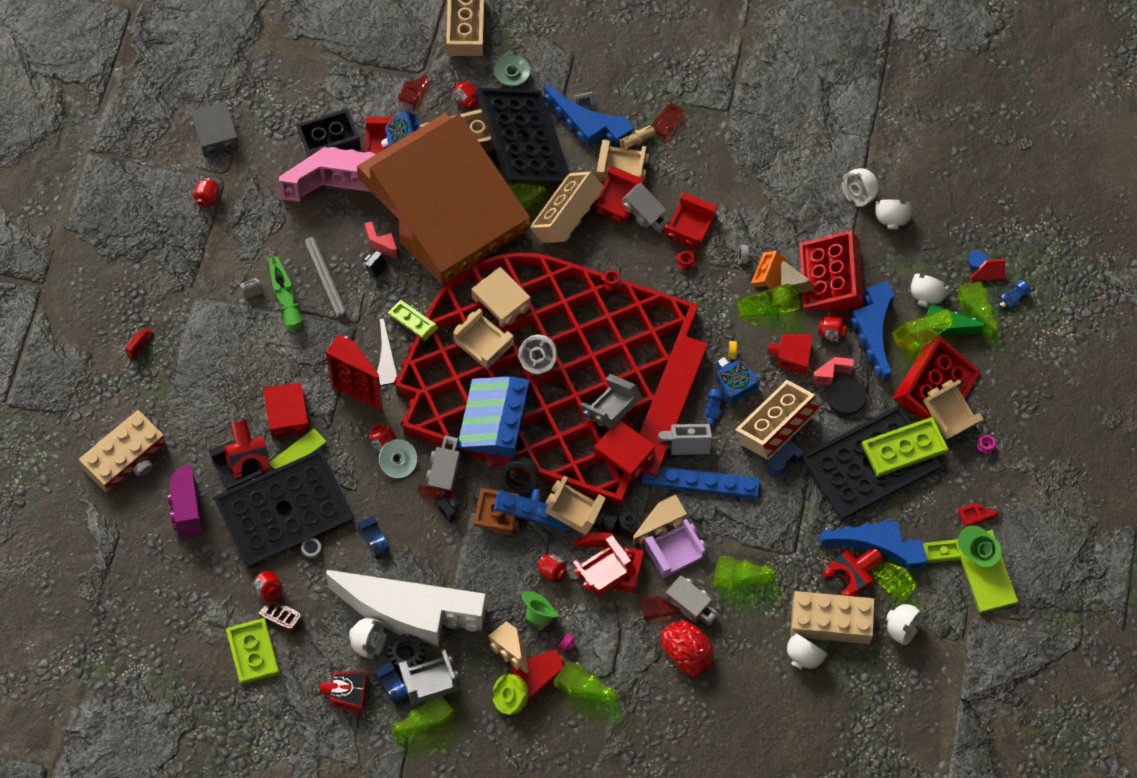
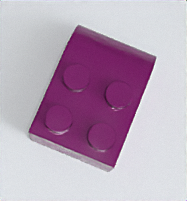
M186 465L176 470L170 480L171 493L168 494L169 506L171 507V522L173 523L174 531H178L179 537L203 534L196 480L192 465Z

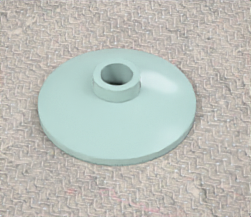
M401 439L391 440L386 443L379 454L381 469L385 474L393 478H403L409 475L417 463V453L414 447L409 442ZM398 454L399 460L395 462L393 457Z

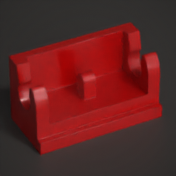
M624 548V552L632 561L636 572L616 584L614 590L635 594L644 550Z

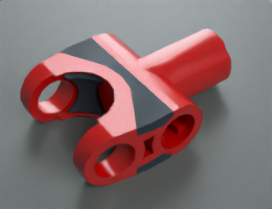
M247 419L230 423L235 444L224 446V451L235 481L242 478V465L245 460L250 458L258 463L263 474L268 473L270 470L269 457L264 438L262 436L251 438Z
M875 548L870 549L857 559L850 551H846L835 558L824 569L822 575L825 579L834 576L844 577L849 585L841 595L855 597L873 584L874 580L868 572L883 563V558Z

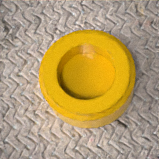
M729 341V360H736L737 342Z

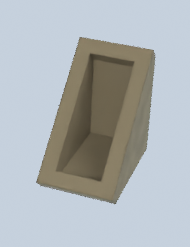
M785 261L781 263V287L787 295L813 291L815 289L808 278Z

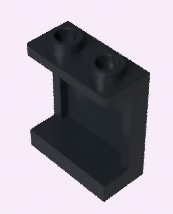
M234 439L209 450L210 458L226 491L264 475L257 462L250 458L245 460L242 465V478L235 481L224 451V446L235 444Z

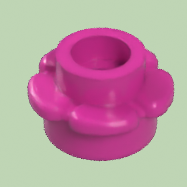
M989 435L980 437L977 444L978 450L983 451L985 454L991 453L996 448L994 438Z
M567 633L559 643L558 647L563 652L565 650L570 651L576 642L573 640L574 635L570 636Z

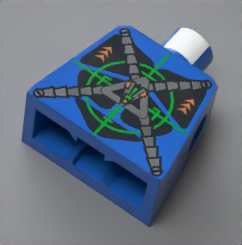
M405 109L385 127L387 138L381 142L383 148L386 149L421 128L418 115Z
M724 357L716 363L720 369L717 372L716 381L721 391L724 392V397L729 406L759 389L760 378L741 360L730 364Z

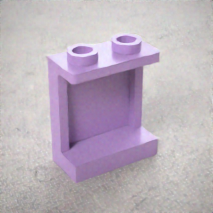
M687 519L683 521L681 526L655 539L652 536L645 539L644 547L663 579L705 558L706 545L702 539H698L696 528L692 523L689 524Z

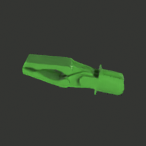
M278 256L271 257L268 261L274 295L281 306V317L288 330L292 333H297L301 330L303 323L299 304L294 303L290 279ZM275 268L278 270V276L284 282V289L276 282L277 274Z

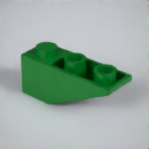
M930 304L921 331L936 337L981 334L984 323L976 318L963 316L959 312L944 309L940 305Z

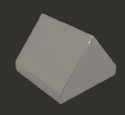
M592 92L574 96L575 104L591 111L595 110Z
M257 278L240 285L245 299L263 293L261 282Z

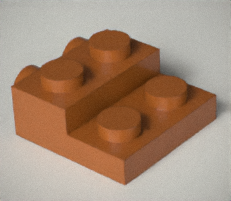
M481 488L473 523L474 527L492 529L493 533L512 536L513 531L518 530L519 520L514 516L494 511L498 491Z

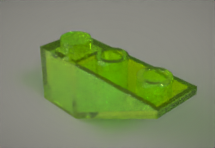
M981 281L960 285L957 297L962 311L969 318H976L984 323L982 330L991 339H995L997 331H999V325L997 320L993 318V307L988 303L986 288H983Z
M789 283L737 300L740 318L784 314L800 308L798 293Z
M946 309L907 321L892 334L896 345L909 356H912L953 324L954 320L950 310Z
M719 556L712 585L736 589L775 580L777 570L766 565H754L750 561H737L730 556Z
M569 660L554 679V685L570 697L610 704L617 703L618 695L612 687H606L600 683V679L595 675L586 673L584 668L577 662L573 663Z
M442 696L427 700L419 709L414 708L403 721L399 720L392 726V737L395 739L439 730L455 717L454 710Z

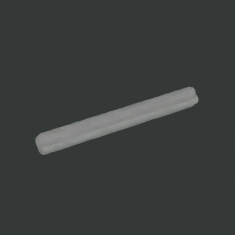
M314 237L307 238L305 240L306 246L336 316L339 318L345 316L346 309Z

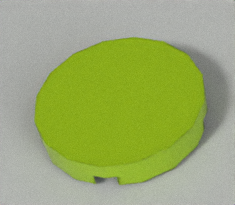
M514 674L503 675L496 681L493 687L495 697L493 698V703L496 709L502 714L514 715L519 713L525 707L528 698V689L525 681L520 676Z

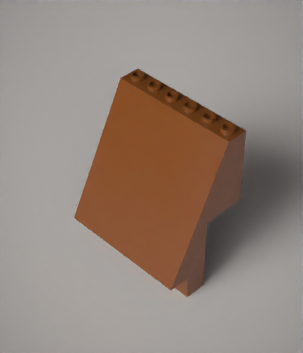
M444 113L357 165L358 179L399 219L400 243L440 284L453 279L455 275L466 271L474 263L480 262L490 253L496 252L500 247L512 242L514 238L525 234L529 230V215L460 114L451 118L447 113Z

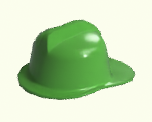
M968 526L958 536L959 549L977 565L991 567L999 562L1002 554L1001 545L984 529L978 526Z
M524 591L522 593V599L527 605L526 619L538 630H543L545 626L551 623L553 618L559 617L557 611L540 594L532 591Z

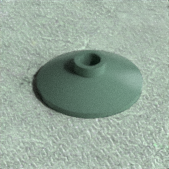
M507 55L496 62L494 75L505 86H519L529 78L530 66L520 56Z

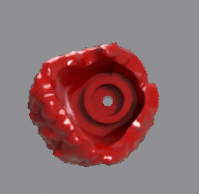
M681 620L678 623L672 622L671 625L666 626L662 631L661 646L683 673L695 678L712 666L713 646L700 628L688 621Z

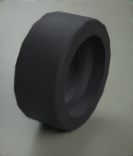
M522 456L509 460L501 472V481L505 489L510 493L519 494V496L531 493L540 479L538 466L529 458ZM513 467L525 469L530 474L531 482L524 486L517 484L511 478L510 470Z

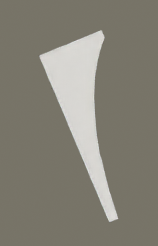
M380 319L382 348L377 373L379 374L380 385L393 383L397 374L384 319Z

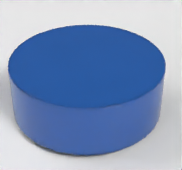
M982 251L971 252L968 258V265L972 269L978 270L981 264L987 260L986 254Z

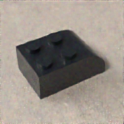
M348 108L296 124L307 157H310L324 147L355 151L361 149L360 137Z

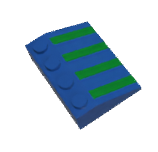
M516 377L472 379L457 449L514 458L529 393V380Z

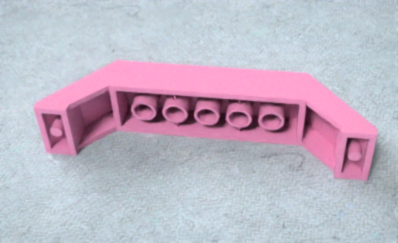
M324 147L279 177L281 197L284 200L300 202L301 197L322 185L371 192L358 179L357 165L376 154Z

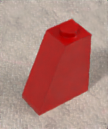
M557 650L528 658L529 672L527 673L520 668L517 670L511 664V673L520 676L527 685L528 698L525 707L531 704L563 675L565 661L562 655H558Z

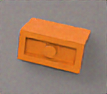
M778 251L763 253L751 284L754 287L767 286L774 294L779 293L781 288V263L783 261L789 265L790 263Z

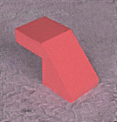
M372 222L365 223V232L370 247L393 259L397 258V248L392 233L377 237Z
M834 357L814 372L812 384L831 386L833 373H852L854 359Z

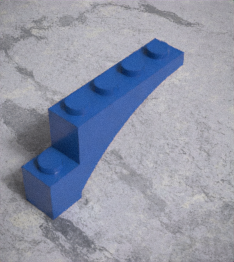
M551 84L544 87L543 97L548 105H552L555 113L565 120L567 127L570 130L573 129L579 141L584 142L588 147L605 136L606 140L610 141V144L618 148L620 146L619 140L629 136L634 131V126L624 115L618 117L588 110L564 97Z
M887 281L866 288L864 296L866 307L854 310L852 319H850L851 326L854 330H857L859 342L865 346L866 356L869 361H872L874 372L877 377H880L882 383L889 381L891 376V369L883 346V322L889 306L893 305L895 297Z
M886 520L874 525L866 523L861 527L854 528L853 526H846L841 530L827 529L821 532L819 536L820 547L843 546L867 551L875 548L882 556L904 567L905 572L925 569L927 563L922 540L909 539L902 542L898 521Z

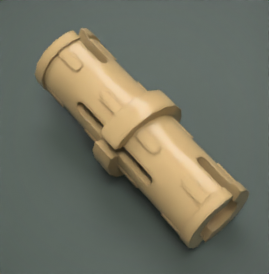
M651 125L639 131L635 130L629 136L621 138L619 144L623 150L636 144L640 145L644 140L655 136V130Z

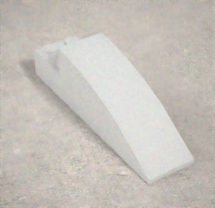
M331 570L326 572L328 587L331 591L365 618L384 621L387 627L385 629L402 636V634H405V636H408V634H412L413 638L417 636L418 640H421L422 643L438 647L442 625H446L448 628L462 627L468 631L482 630L486 610L484 593Z

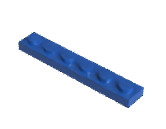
M660 467L657 478L649 474H642L641 485L757 499L760 478Z

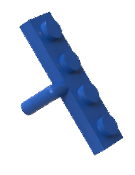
M534 489L526 498L501 490L497 492L494 511L565 532L570 527L545 513L548 505L539 502L541 494L539 489Z

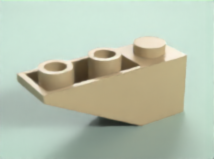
M676 495L656 505L634 534V546L637 544L643 545L646 538L656 535L659 537L665 534L667 530L673 527L677 528L683 524L687 513Z
M506 621L488 635L491 641L490 647L496 654L500 653L505 661H511L517 670L520 668L527 673L529 670L524 642L518 630Z

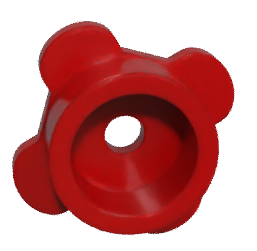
M683 251L676 255L680 270L696 267L693 252Z
M610 270L601 276V280L605 283L607 290H612L613 287L622 286L623 280L620 279L616 270Z

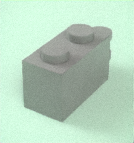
M642 183L634 186L621 200L624 209L632 213L641 226L648 227L651 225L656 231L661 233L665 226L670 223L663 215L666 209Z
M710 424L671 425V431H661L658 433V441L660 443L670 441L667 449L671 450V455L710 454L712 441Z
M445 435L442 448L436 447V451H432L430 462L433 464L431 470H428L426 475L428 486L453 492L461 453L456 451L459 438ZM447 444L453 445L452 450L446 449Z
M680 576L665 593V600L695 624L700 619L710 626L719 616L718 612L711 607L712 599H710V595L706 591H700L696 588L693 581L689 578L685 579Z

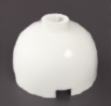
M857 168L843 176L842 189L849 201L853 200L857 203L855 204L856 206H864L875 199L879 191V185L871 171Z
M880 200V203L876 201V216L882 224L887 225V229H899V226L905 225L911 219L913 203L906 201L905 205L900 200Z
M915 274L911 284V294L918 300V305L928 308L930 304L938 305L945 300L950 286L944 287L945 283L927 275L924 278H919L920 274Z
M539 334L524 340L518 353L523 368L535 374H541L550 370L557 359V349L554 342L547 336Z
M909 604L898 606L894 611L890 610L886 620L888 621L887 629L891 638L903 645H907L917 632V622L920 624L922 622L923 611Z
M364 618L358 621L350 630L351 646L358 655L374 659L373 656L375 654L379 655L387 637V634L383 633V627L387 628L385 622L374 618Z
M795 632L787 644L788 656L793 660L791 664L800 670L803 667L808 669L818 667L828 655V653Z

